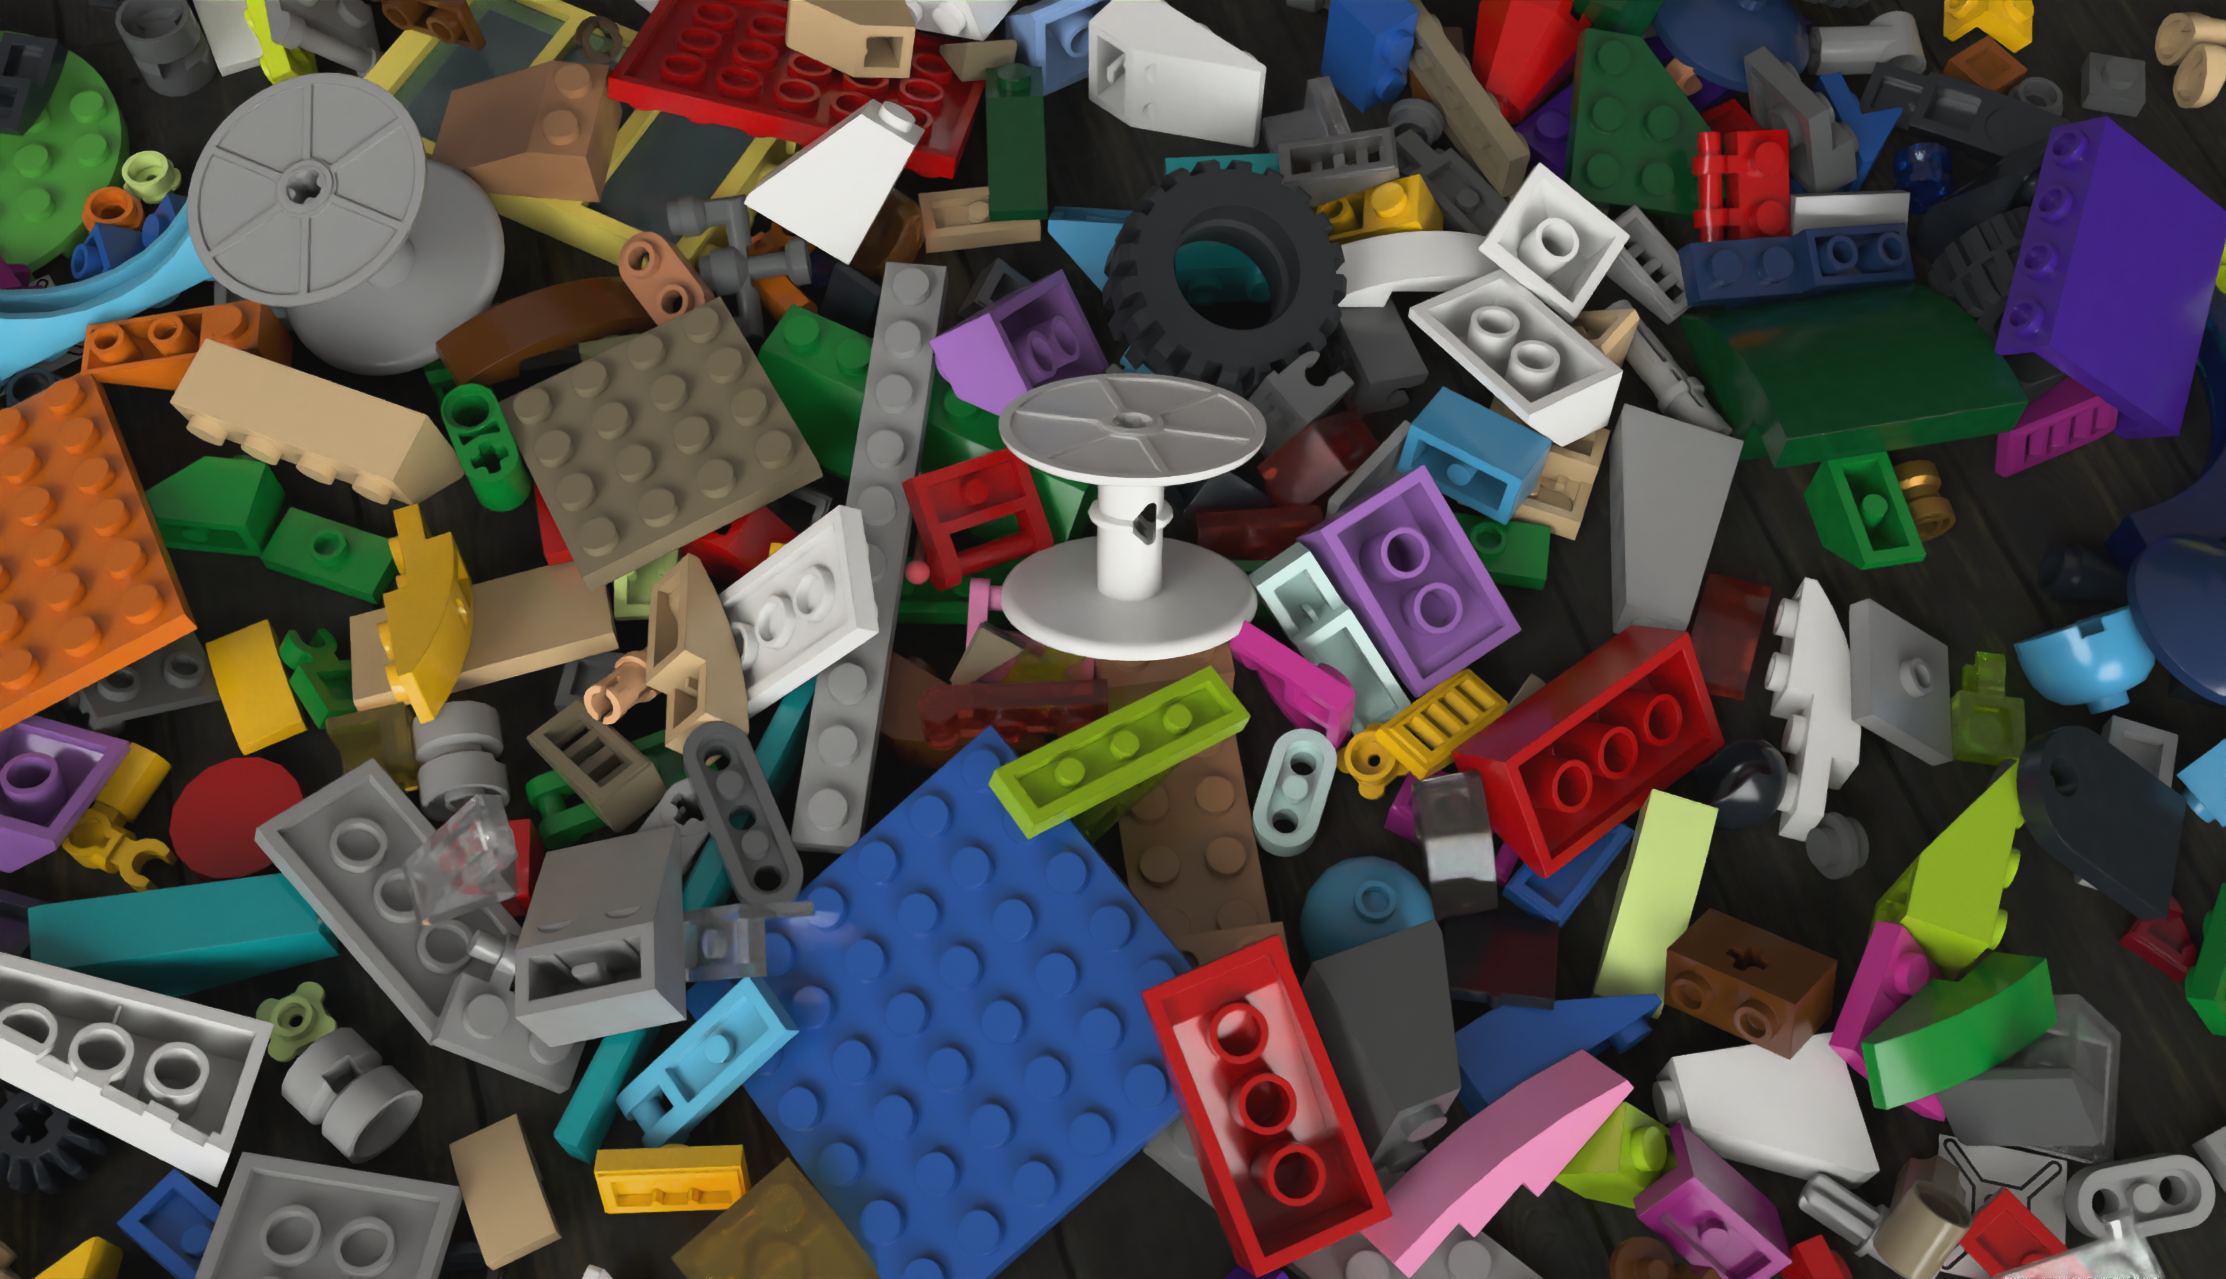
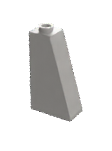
M1624 403L1609 443L1613 633L1619 634L1631 625L1686 630L1744 441Z

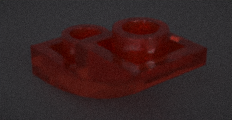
M1709 573L1690 637L1709 695L1725 696L1743 701L1773 587Z

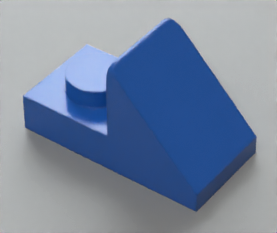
M1841 72L1819 76L1813 92H1821L1828 99L1835 114V121L1837 123L1842 121L1847 123L1855 133L1859 143V151L1855 153L1857 179L1843 186V192H1859L1889 141L1903 112V108L1896 107L1862 114L1859 99L1854 93L1850 92Z

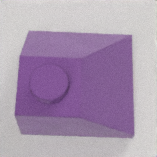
M35 715L0 732V871L11 873L58 849L131 751L129 741Z

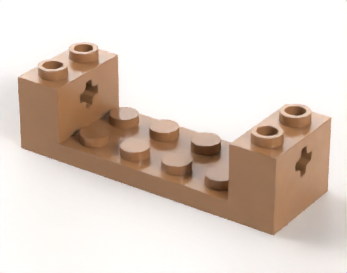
M1229 640L1202 652L1168 659L1123 661L1094 658V683L1100 718L1212 665L1230 690L1233 691L1235 669ZM1236 734L1113 796L1126 885L1195 968L1274 934H1279L1289 958L1283 921L1271 923Z

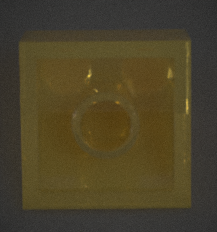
M788 1157L671 1257L687 1279H880L876 1273L878 1268L834 1210Z

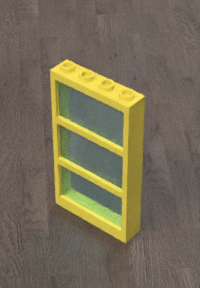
M466 0L487 43L481 51L455 43L447 44L436 37L414 30H404L363 79L379 85L402 103L419 129L426 157L431 159L451 91L549 61L596 64L589 62L580 55L574 36L576 28L583 20L597 15L561 0ZM617 24L620 29L618 31L623 38L621 52L616 59L609 63L601 64L610 65L611 72L638 34L637 31ZM598 28L591 33L589 39L590 45L594 50H599L605 40L604 34ZM620 102L623 114L600 203L486 194L499 215L617 266L620 252L624 244L632 236L641 232H654L673 241L700 275L699 257L710 255V249L727 247L729 245L726 225L709 227L701 236L688 238L684 235L673 236L668 221L667 201L678 199V196L695 194L703 200L745 195L747 198L762 177L804 147L799 143L774 137H752L740 129L719 124L693 123L684 116L659 110H637L628 103ZM747 206L751 230L757 211ZM647 253L642 260L641 270L644 269L649 262V253Z

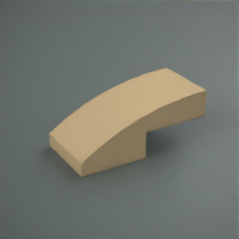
M517 1114L449 1144L463 1199L483 1258L490 1269L494 1271L562 1238L541 1184L543 1180L542 1174L520 1117Z

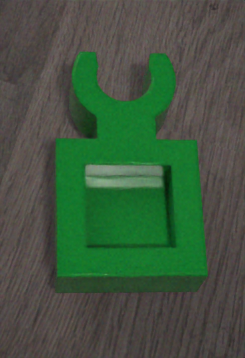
M324 628L317 629L310 644L307 645L301 640L296 630H289L279 647V655L286 665L295 670L289 683L318 729L375 723L381 712L360 717L353 702L351 660H338L334 654L337 649L334 637Z

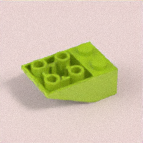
M2019 759L1921 852L1880 898L1875 906L1867 944L1877 921L1903 925L1948 981H1953L1962 971L1966 973L1971 972L1979 955L1987 948L1994 950L1998 946L2004 934L2008 918L2007 911L1999 908L2003 888H2008L2013 881L2020 862V850L2012 847L2015 829H2019L2025 822L2017 794L2016 780Z

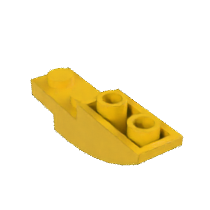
M418 503L393 510L398 536L389 538L388 543L394 562L401 575L396 576L398 589L382 594L387 621L378 623L377 627L389 660H395V662L385 664L392 692L398 703L410 700L420 724L435 719L450 696L462 671L470 647L474 625V595L471 577L452 533L448 532L432 537Z

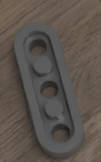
M717 721L703 724L693 730L685 741L683 747L684 771L739 902L749 911L760 915L782 913L795 903L802 890L803 867L746 734L735 725L727 722ZM715 755H722L730 761L729 766L720 771L708 768L705 763L710 757ZM738 814H748L756 822L750 829L737 830L730 824V821ZM770 873L776 875L780 879L781 884L775 890L763 891L756 886V879L763 874Z

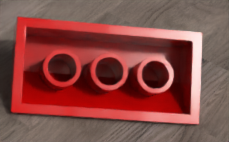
M1631 625L1453 749L1451 753L1472 809L1537 876L1548 878L1639 810L1652 789L1663 792L1696 765L1724 746L1725 742L1688 631Z

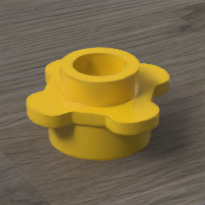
M1382 723L1369 724L1363 732L1355 735L1347 746L1342 747L1337 753L1338 769L1343 773H1350L1359 783V793L1368 800L1380 799L1384 796L1386 786L1397 776H1406L1410 772L1373 737L1378 728L1383 725ZM1372 756L1380 757L1378 766L1372 767L1369 765V760Z

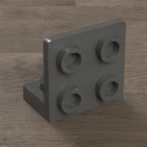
M194 631L52 706L61 723L118 738L119 734L125 730V720L219 701L221 697L209 658Z

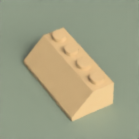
M205 338L170 400V403L189 421L186 426L187 430L204 441L222 446L225 439L241 444L242 450L247 454L271 465H277L280 459L297 464L296 468L304 475L324 484L331 485L335 478L352 484L353 490L360 495L380 504H388L390 498L409 505L419 504L461 479L465 473L457 453L426 414Z

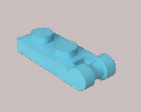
M747 974L622 1090L615 1100L616 1104L627 1120L636 1119L645 1133L641 1139L645 1148H660L667 1144H684L689 1137L690 1131L800 1030L762 976ZM663 1093H665L673 1105V1108L667 1113L660 1104Z

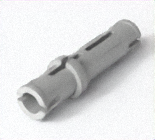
M1620 300L1611 304L1605 310L1633 308L1628 300ZM1640 319L1625 359L1659 400L1657 407L1664 416L1726 436L1732 434V428L1714 410L1703 395L1704 386L1696 377H1689L1679 367L1672 355Z

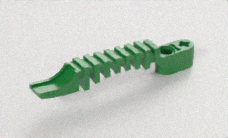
M441 358L423 366L428 382L438 401L439 410L454 449L479 502L487 509L497 512L510 511L522 505L529 497L532 487L530 476L492 386L485 387L473 383L457 386Z

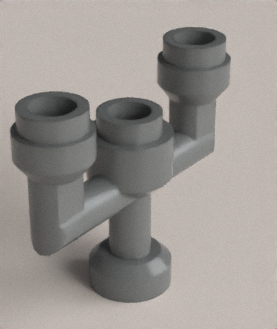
M695 194L678 196V199L668 200L667 214L673 236L684 235L686 238L701 236L709 227L726 225L729 247L710 249V255L699 257L701 278L711 291H716L717 296L736 294L739 316L732 317L747 342L766 340L759 290L754 288L753 280L789 275L790 281L797 286L813 284L807 241L801 237L790 238L783 252L749 256L752 238L747 205L744 204L746 200L745 195L703 200Z

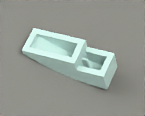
M1299 541L1248 575L1255 587L1256 594L1294 651L1316 666L1319 663H1324L1334 667L1348 679L1351 689L1356 691L1351 728L1353 736L1363 732L1366 726L1371 723L1385 724L1411 705L1351 609L1343 603L1311 551Z

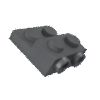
M1765 46L1743 57L1752 118L1764 130L1788 129L1789 173L1809 193H1831L1857 179L1855 153L1859 151L1857 137L1847 123L1843 121L1837 123L1835 121V114L1828 99L1821 92L1814 93L1805 86L1793 65L1788 61L1780 62Z

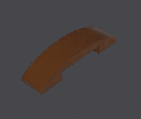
M622 277L589 278L549 286L497 305L466 321L436 342V352L457 386L473 383L486 387L520 377L521 360L622 332L624 336L637 333L640 335L658 325L632 293Z

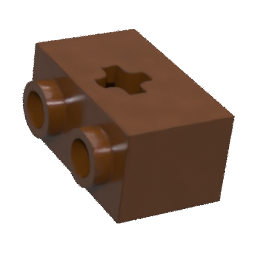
M1709 908L1667 948L1664 1004L1790 1060L1832 1014L1838 960Z

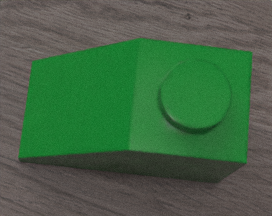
M1887 451L1822 461L1804 493L1822 547L1860 570L1923 561L1926 552Z
M235 455L232 458L204 456L145 491L166 548L256 557L261 556L274 534L286 496L285 491L268 464L246 455Z

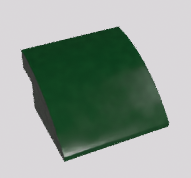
M1914 282L1682 314L1679 321L1715 411L1732 428L1733 432L1729 436L1744 441L1738 461L1770 457L1774 469L2010 432L2030 402L2012 368L2003 355H1998L1994 352L1996 345L1977 322L1948 297L1930 287Z

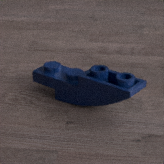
M1905 223L1804 229L1791 237L1689 243L1678 250L1688 307L1724 304L1726 308L1904 283L1915 279Z

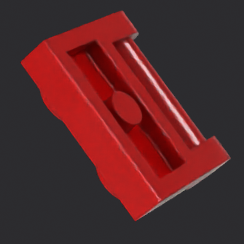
M1008 448L925 473L902 482L927 555L926 564L930 569L929 579L938 591L959 586L962 582V577L1024 556L1029 557L1036 552L1054 547L1052 533L1028 464L1016 457ZM1015 513L1019 525L1016 533L959 552L955 551L950 534Z

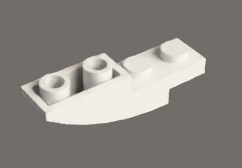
M1804 577L1793 598H1782L1775 616L1773 634L1782 636L1780 653H1773L1765 677V689L1774 691L1770 715L1788 719L1783 733L1781 748L1783 752L1791 753L1785 794L1777 810L1782 811L1778 835L1803 842L1806 841L1809 831L1815 828L1824 817L1828 788L1839 790L1859 764L1861 725L1851 720L1850 651L1845 634L1833 606L1818 580Z

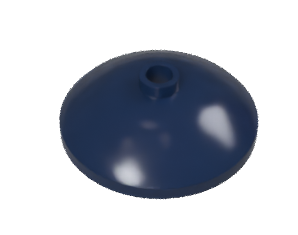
M1665 0L1652 20L1663 44L1682 64L1695 68L1693 70L1694 73L1710 82L1740 92L1748 93L1743 57L1760 47L1765 46L1780 62H1790L1799 76L1806 67L1810 56V41L1805 25L1798 11L1789 0Z
M2193 534L2164 536L2142 550L2131 564L2127 578V597L2133 620L2148 648L2176 679L2204 698L2226 706V543Z

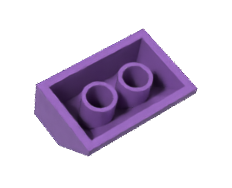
M1062 269L1002 297L929 341L935 353L937 369L941 376L950 383L956 397L1000 416L1003 409L1012 400L1031 389L1068 378L1105 374V370L1109 367Z

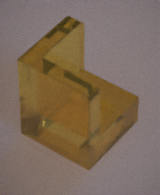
M404 702L332 717L326 720L327 734L341 752L343 775L374 758L403 792L418 789L417 775L421 766L415 760L411 729L414 717Z

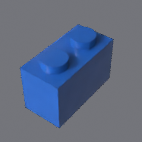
M1330 0L1321 74L1362 113H1365L1381 102L1387 103L1392 101L1405 88L1419 10L1408 0Z

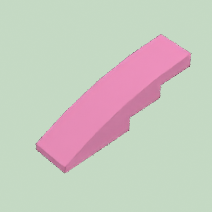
M1583 1049L1522 1082L1461 1125L1407 1171L1385 1194L1393 1216L1359 1232L1410 1279L1458 1224L1475 1238L1521 1184L1539 1197L1634 1087L1628 1080Z

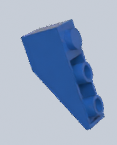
M1654 993L1554 1001V1010L1508 1005L1492 1009L1455 1033L1461 1089L1457 1096L1470 1115L1474 1117L1522 1082L1581 1049L1596 1057L1613 1046L1618 1054H1622L1637 1045L1653 1031L1647 1022L1662 1001Z

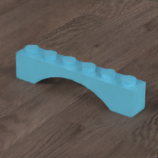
M187 201L169 227L144 251L112 270L80 282L50 288L0 289V387L9 383L12 377L20 371L39 362L55 361L65 355L71 346L85 340L87 325L125 320L150 307H164L173 302L182 291L203 281H215L216 279L207 271L194 249L187 221Z

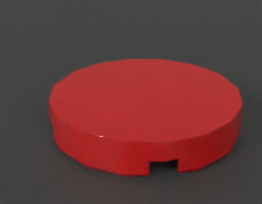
M260 757L232 758L208 767L186 785L173 806L169 833L175 853L200 879L208 882L277 874L280 870L254 841L256 828L307 798L305 790L282 765Z

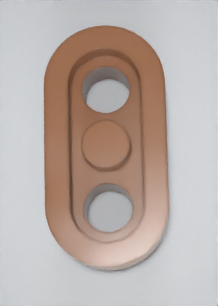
M641 232L632 236L624 244L618 261L620 275L658 326L715 299L711 289L673 241L654 232ZM649 253V262L647 266L641 270L642 260L645 257V255ZM682 296V307L678 312L674 313L673 304L678 297Z

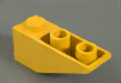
M1420 174L1388 181L1311 209L1316 215L1322 211L1325 212L1334 227L1327 235L1330 243L1339 242L1341 245L1394 233L1443 231L1444 215Z

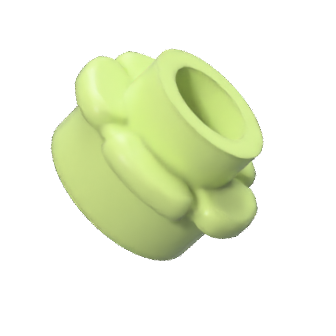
M157 151L136 153L128 158L122 167V176L126 182L123 189L135 196L139 201L144 200L147 204L161 203L167 193L174 194L182 181L181 173L177 168H174L172 161Z

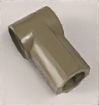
M1938 1154L1929 1159L1911 1157L1905 1163L1897 1176L1889 1215L1872 1238L1873 1246L1882 1259L1897 1272L1910 1279H1932L1974 1223L1971 1213L1964 1205L1966 1191L1960 1185L1958 1177L1960 1168Z

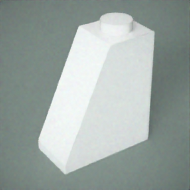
M872 99L762 177L749 193L744 204L849 265L862 245L925 130L914 124V116L905 108L893 102L885 101L881 104Z
M1833 1032L1813 1035L1790 1060L1756 1044L1674 1056L1656 1076L1657 1082L1653 1084L1652 1094L1655 1111L1660 1122L1663 1125L1669 1124L1671 1128L1680 1121L1722 1158L1807 1181L1817 1173H1822L1848 1190L1859 1188L1880 1171L1846 1062L1828 1045Z

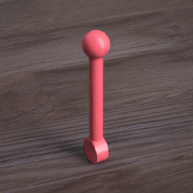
M918 530L913 560L905 568L907 580L915 585L926 582L930 575L929 566L925 562L926 552Z

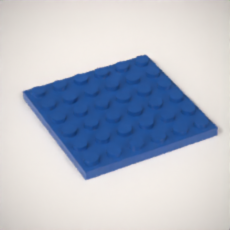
M989 725L801 890L797 900L789 909L773 915L686 991V1007L695 1020L698 1021L747 974L760 975L800 1031L742 1085L880 1279H994L1181 1115L1140 991L1195 967L1071 818L1029 840L988 785L995 769L1020 758L1002 734L992 725Z

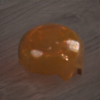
M893 187L853 258L852 265L870 276L884 278L886 262L911 264L916 259L925 239L922 212L912 198Z

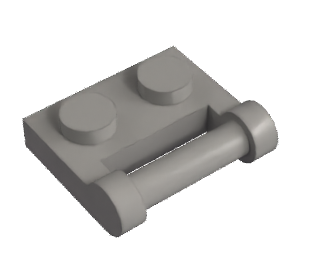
M265 0L271 38L278 45L290 50L297 47L303 48L356 70L360 78H364L385 54L380 51L372 8L362 0Z

